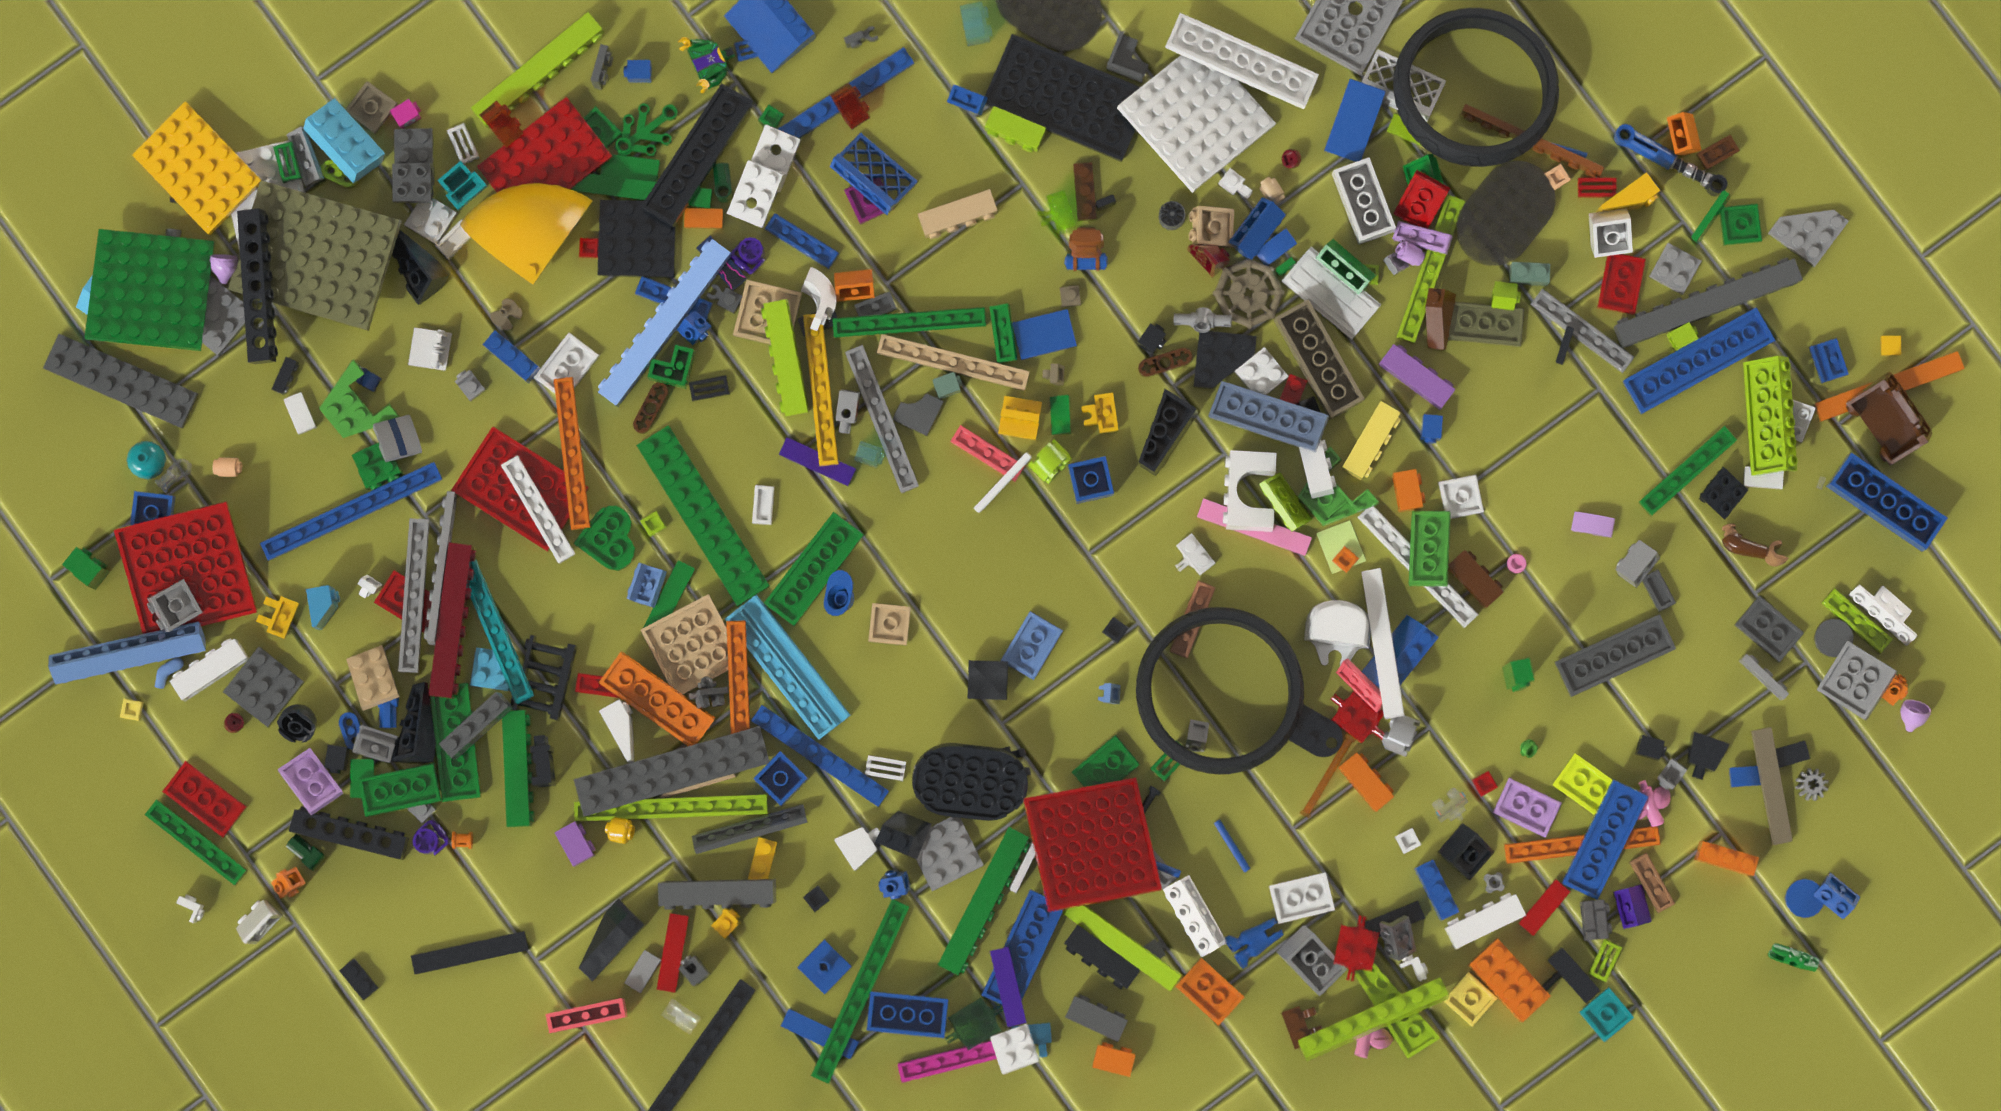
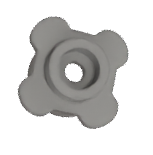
M1500 872L1494 875L1486 874L1484 876V881H1486L1485 890L1488 893H1492L1495 890L1503 891L1505 887L1502 884L1503 875Z

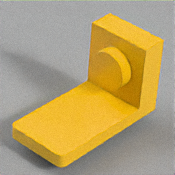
M725 908L721 916L711 926L726 939L741 923L739 920L741 916L734 909L728 910Z

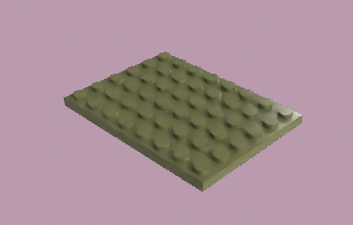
M261 180L252 209H262L268 215L267 232L270 236L268 251L271 254L269 265L273 275L271 289L274 292L272 303L369 331L402 221ZM256 225L252 228V234L257 231ZM258 244L253 248L254 253L258 250ZM239 250L237 268L232 274L228 290L243 294ZM259 263L255 265V272L260 268ZM261 282L256 285L257 291L261 288Z

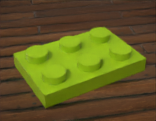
M1281 473L1259 484L1262 488V493L1269 498L1274 510L1280 514L1285 526L1291 532L1313 520Z

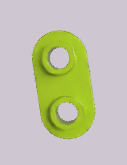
M332 160L322 164L321 172L327 180L344 188H352L357 184V182L354 184L351 181L346 182L345 178L347 176ZM330 168L335 169L333 174L328 173Z

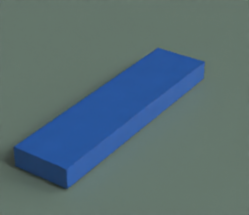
M774 213L765 227L767 232L827 269L831 268L839 255V252Z
M641 276L635 294L660 304L661 302L665 303L668 299L667 294L672 287ZM699 298L688 315L696 311L707 320L713 303Z
M788 1009L781 1024V1027L823 1047L832 1030L791 1009ZM849 1038L842 1056L851 1059L859 1042Z

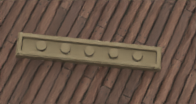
M1772 728L1752 730L1751 734L1772 845L1792 842Z

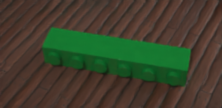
M526 710L510 711L502 718L506 827L508 828L531 827L532 822H535V813L531 811V803H534V792L530 791L533 772H530L529 764H532V753H529L532 737L531 734H528V726H531V716L527 714Z

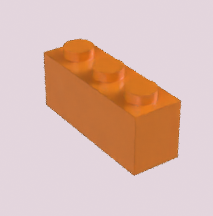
M1356 752L1338 769L1373 811L1377 812L1394 797L1392 795L1394 791L1387 783L1384 785L1381 782V775L1375 768L1371 770L1367 765L1369 763L1367 758L1362 753L1359 755Z
M1700 841L1694 860L1747 876H1754L1759 857Z

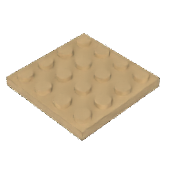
M709 594L641 629L668 684L681 694H685L698 687V683H701L703 677L709 676L713 679L728 671L727 628Z

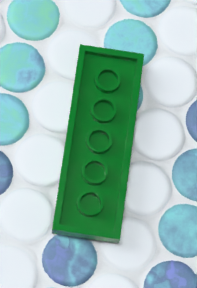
M833 512L764 604L795 627L827 585L830 575L840 568L864 534Z
M460 683L458 695H454V699L430 696L442 802L481 798L476 745L473 744L458 759L450 758L439 745L441 741L472 714L469 683Z

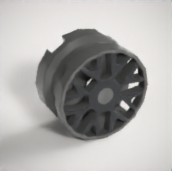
M1175 201L1163 204L1159 210V223L1167 230H1177L1180 228L1185 220L1183 206Z

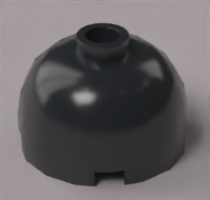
M301 704L290 705L282 711L277 720L278 731L284 739L290 742L302 741L304 743L314 735L317 719L309 707Z

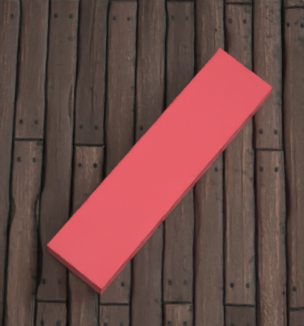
M961 425L950 441L1003 475L1017 462L1013 457ZM1024 467L1012 478V481L1016 482Z

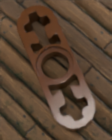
M1180 348L1142 360L1138 371L1143 377H1151L1187 366L1192 360V353L1187 348ZM1181 352H1184L1185 355L1188 354L1189 357L1186 358V362L1180 359L1176 360L1177 365H1174L1171 355L1174 354L1175 358L1180 357ZM1164 357L1171 361L1170 366L1167 368L1161 367L1159 363ZM1157 360L1158 371H1156V367L1151 368L1150 373L1142 371L1144 364L1147 363L1148 366L1154 365L1153 361Z
M657 382L653 384L633 421V428L637 433L645 434L652 427L669 394V390L664 383ZM663 387L665 393L658 396L657 399L660 400L658 404L657 401L650 399V397L653 396L655 398L657 395L655 389ZM648 403L656 405L654 413L646 412L645 407ZM644 413L646 416L652 417L651 420L646 419L645 424L647 427L639 430L637 423L642 422L644 416H641V414Z

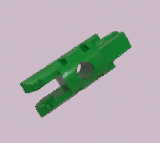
M1774 943L1771 947L1772 949L1768 952L1769 958L1799 969L1816 972L1819 965L1818 958L1779 943Z

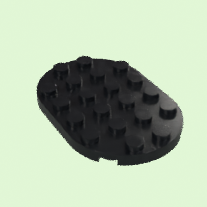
M944 743L930 748L917 760L912 773V786L916 798L919 799L927 810L935 814L992 821L1007 817V814L1021 806L1027 795L1028 779L1026 770L1020 760L1006 750L969 744Z

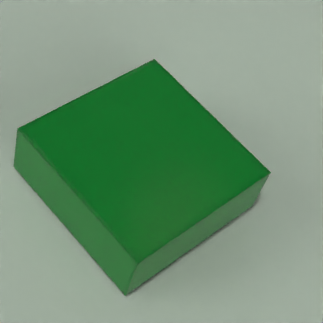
M768 104L759 118V122L776 129L785 114Z
M1291 257L1276 268L1275 272L1278 276L1284 275L1295 266L1294 259Z

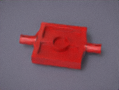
M1355 691L1345 700L1336 694L1331 697L1330 700L1339 706L1337 713L1331 720L1361 744L1372 733L1381 740L1383 739L1385 733L1378 728V725L1384 716V711L1380 709L1378 712H1375Z
M1361 915L1358 916L1357 926L1341 925L1333 964L1342 965L1348 969L1346 978L1348 981L1351 974V981H1354L1356 970L1372 972L1379 933L1364 928L1367 917L1363 916L1361 923Z

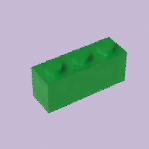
M1334 239L1329 241L1316 256V259L1358 295L1377 276Z

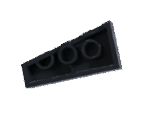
M1164 389L1155 419L1152 422L1148 438L1138 461L1140 467L1154 476H1157L1198 415L1197 408Z

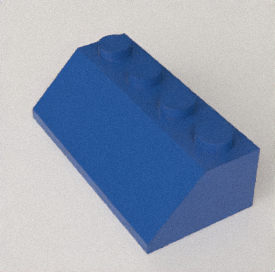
M1408 615L1392 633L1400 685L1439 638L1423 624ZM1374 655L1361 672L1380 689Z

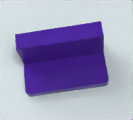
M1642 885L1614 891L1623 929L1652 922Z

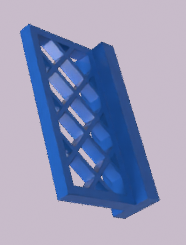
M862 133L840 154L838 153L830 165L835 172L886 215L892 211L893 207L918 182ZM861 140L866 145L867 150H857L856 143ZM845 154H854L855 162L847 161L843 156ZM857 154H867L868 162H858ZM870 154L880 156L881 162H871ZM859 166H868L869 174H862L859 171ZM872 166H881L882 174H872ZM885 166L893 167L895 174H886ZM873 178H883V186H876L873 183ZM886 178H896V186H887ZM899 178L907 179L911 184L909 186H900ZM887 190L897 191L898 197L893 200L888 196Z

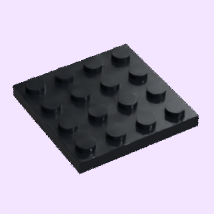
M600 200L597 275L674 278L676 225L673 228L643 211L641 205L644 201Z

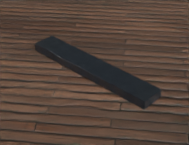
M525 931L412 955L411 960L414 975L528 951L529 948Z

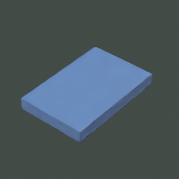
M1030 611L1001 661H1007L1008 666L1034 680L1063 630Z

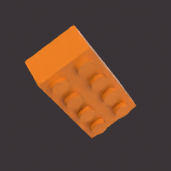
M1498 938L1493 940L1468 964L1472 971L1519 1022L1523 1023L1551 997Z

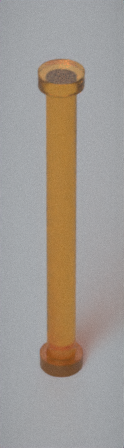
M1348 734L1344 736V742L1305 808L1299 812L1308 819L1311 817L1312 809L1351 743L1355 742L1356 739Z

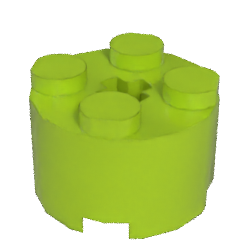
M1053 439L1052 443L1049 442L1037 454L1036 460L1034 462L1031 461L1028 467L1043 482L1050 484L1056 478L1058 470L1062 472L1072 458Z

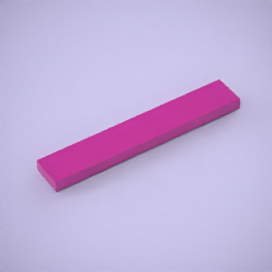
M990 1040L898 1063L897 1066L901 1082L903 1083L995 1060L997 1057Z

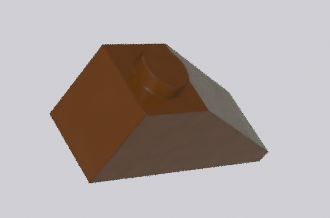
M1428 289L1425 308L1429 349L1446 350L1456 294L1446 289Z

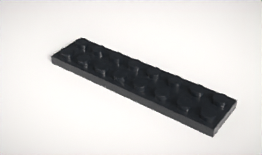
M721 83L641 205V209L674 228L753 107L754 101Z

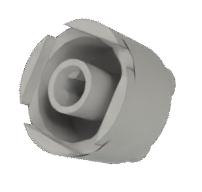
M1406 715L1391 718L1389 723L1390 732L1386 731L1382 740L1385 746L1384 749L1407 757V751H1410L1417 734L1415 730L1420 725V721Z

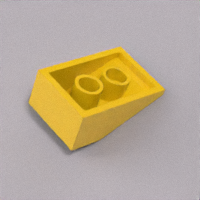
M1646 172L1602 204L1597 212L1625 208L1629 211L1640 209L1644 205L1647 208L1658 198L1657 194L1660 192V189Z

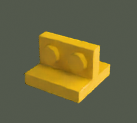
M1004 396L998 434L1036 440L1042 402Z

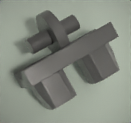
M706 676L702 678L701 683H698V688L702 690H697V693H690L689 698L695 699L698 709L709 707L710 697L713 707L722 706L725 704L724 694L729 693L728 687L713 688L717 685L716 681Z

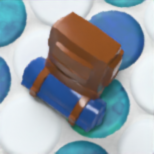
M1078 227L1077 230H1073L1069 237V248L1072 251L1067 253L1064 260L1067 270H1106L1108 258L1106 253L1101 252V249L1104 248V238L1100 230H1096L1094 227Z

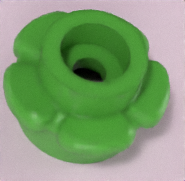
M1532 739L1523 741L1520 745V754L1531 758L1537 753L1538 746Z

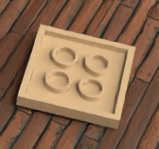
M746 280L733 336L771 345L770 338H767L765 333L767 321L763 319L761 308L764 307L763 303L788 299L794 329L802 293Z

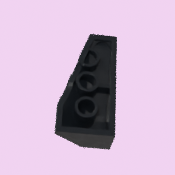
M399 229L392 257L397 259L400 266L398 271L406 279L407 284L405 287L415 302L420 305L443 288L449 274L437 259Z
M422 682L412 685L406 704L408 711L405 719H401V733L394 743L393 762L424 764L434 761L436 741L428 683Z
M620 899L605 912L579 966V969L591 981H594L646 926Z

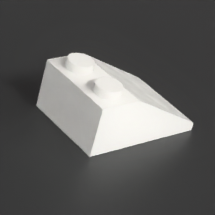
M617 700L599 712L627 762L632 763L634 762L633 720L630 714L633 711L628 703Z
M258 900L251 907L253 911L248 916L245 914L237 922L239 925L236 929L245 944H257L282 917L267 900H262L261 902Z

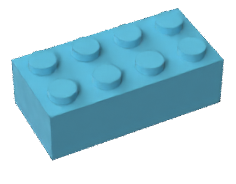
M335 98L306 118L303 129L353 184L382 163L385 152Z

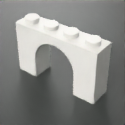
M1231 450L1229 456H1226L1225 467L1229 468L1228 475H1225L1224 486H1228V493H1224V505H1227V512H1223V523L1226 524V529L1273 531L1274 509L1252 508L1245 505L1238 497L1237 485L1244 477L1249 475L1274 476L1277 453Z

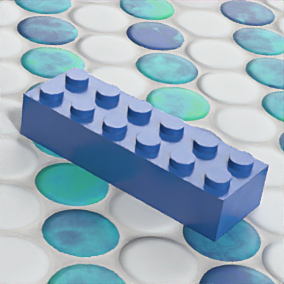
M1852 452L1846 456L1826 486L1921 552L1927 550L1948 519Z

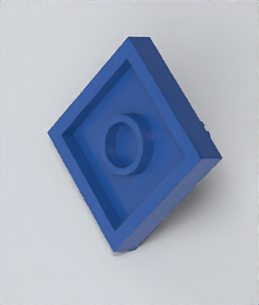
M823 940L797 968L825 995L852 966L826 940Z

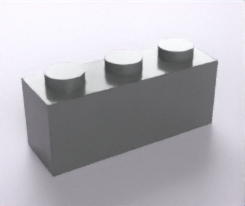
M1081 994L1079 997L1074 996L1065 1018L1118 1042L1128 1021L1124 1019L1126 1015L1116 1010L1114 1014L1106 1011L1108 1007L1098 1002L1095 1006L1089 1003V998Z

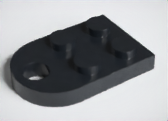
M1303 704L1298 725L1289 741L1314 756L1322 758L1332 756L1341 747L1343 740L1341 729L1332 720ZM1330 737L1335 738L1337 741V746L1333 749L1328 748L1326 745V740Z

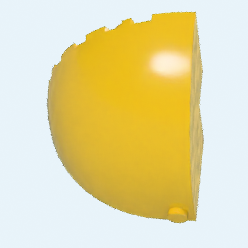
M530 183L513 186L487 197L476 205L466 215L460 225L474 241L528 282L534 284L593 200L579 192L560 187L559 185Z

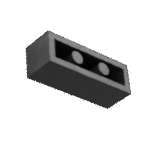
M285 357L272 386L273 391L282 395L289 391L288 386L290 382L292 383L293 375L299 368L297 361Z

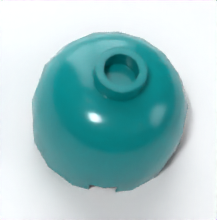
M138 442L130 448L127 454L128 468L139 478L148 480L156 478L164 470L163 468L166 464L165 452L154 442Z

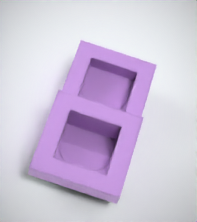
M1574 512L1571 530L1612 538L1615 519Z

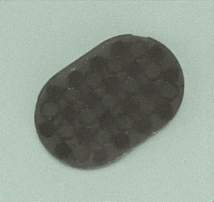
M995 0L998 11L1005 21L1042 46L1057 52L1078 50L1086 46L1096 36L1101 25L1102 7L1100 0Z
M1509 161L1494 168L1463 204L1456 219L1457 240L1466 255L1482 265L1499 266L1512 262L1526 250L1548 223L1555 208V191L1549 179L1545 176V172L1529 162Z

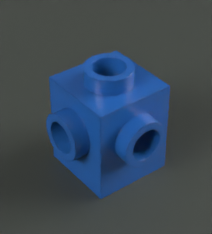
M694 311L684 318L677 331L694 345L698 341L702 343L709 336L707 332L711 325Z
M890 870L885 872L879 881L880 892H883L884 898L898 899L910 891L907 871L897 872L896 870Z

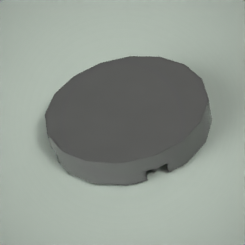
M1838 619L1824 621L1817 627L1814 635L1816 648L1820 653L1828 657H1837L1847 641L1853 644L1851 628L1847 623Z

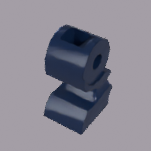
M360 366L364 371V375L358 378L356 383L375 392L382 378Z

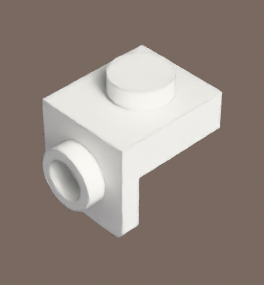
M186 894L185 897L179 896L176 903L193 910L189 922L197 923V921H200L205 912L202 910L204 905L197 903V898Z
M1413 955L1402 959L1403 963L1399 964L1400 968L1411 964L1418 981L1427 979V967L1425 963L1420 962L1418 957L1413 958Z

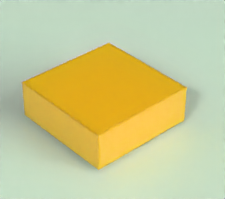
M1881 336V356H1900L1901 336Z

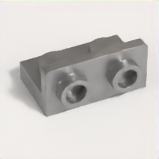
M1403 915L1391 923L1384 921L1379 923L1385 947L1384 951L1388 957L1400 961L1416 952L1409 917Z

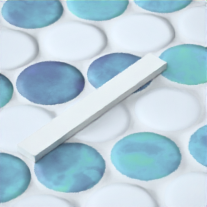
M1374 506L1366 509L1358 516V519L1409 571L1410 543ZM1449 583L1448 587L1424 586L1463 628L1479 615Z
M1377 568L1362 571L1384 718L1390 719L1405 716L1382 570Z

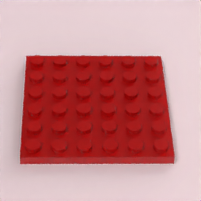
M227 501L114 529L143 634L161 630L156 622L159 619L156 613L152 614L147 607V603H149L147 598L182 579L186 582L203 612L182 625L199 622L201 626L257 613Z
M1136 778L1024 798V806L1048 912L1162 890Z

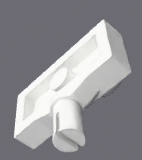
M1192 533L1176 545L1184 558L1175 565L1176 568H1179L1180 572L1189 565L1199 575H1202L1215 565L1214 560Z

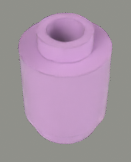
M1408 241L1399 243L1395 250L1397 258L1412 266H1419L1425 257V253L1421 248Z

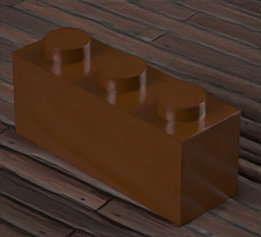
M1464 550L1449 563L1448 570L1486 609L1504 593L1502 590L1503 586L1497 579L1493 581L1489 576V570L1484 565L1480 566L1476 562L1477 558L1471 551L1467 552Z

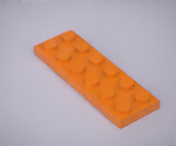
M622 651L599 681L602 686L687 746L697 744L715 720V717L703 708L698 709L696 703Z

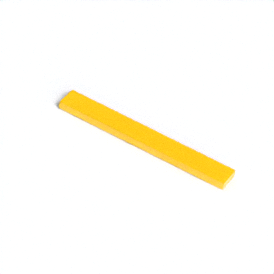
M816 314L803 315L819 466L838 465L824 326L820 324L817 331L811 329L810 327Z

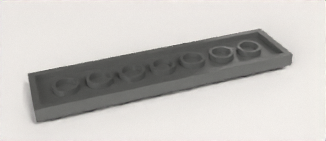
M58 334L43 367L47 371L182 429L198 396L196 392L61 334Z

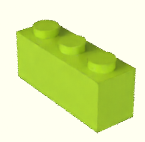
M993 106L985 125V131H988L987 134L994 138L1002 137L1006 143L1011 145L1019 144L1023 150L1031 153L1033 151L1038 152L1046 133L1045 127Z

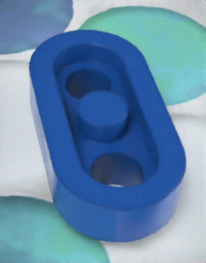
M347 712L340 716L339 726L346 746L353 750L354 744L352 739L357 737L359 733L360 722L355 714ZM348 719H352L353 724L351 726H348L346 724Z

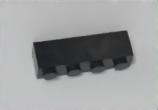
M1079 925L1075 927L1064 943L1067 946L1065 950L1074 956L1076 953L1082 956L1081 961L1089 967L1093 964L1098 968L1097 973L1104 978H1107V976L1111 977L1114 980L1112 984L1121 990L1123 987L1128 989L1140 972V969Z

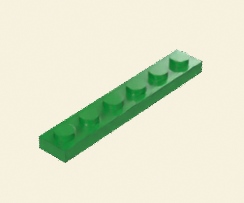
M1725 426L1722 427L1638 503L1650 516L1654 515L1734 444L1737 439Z
M155 800L144 814L234 886L238 884L248 871L159 800Z

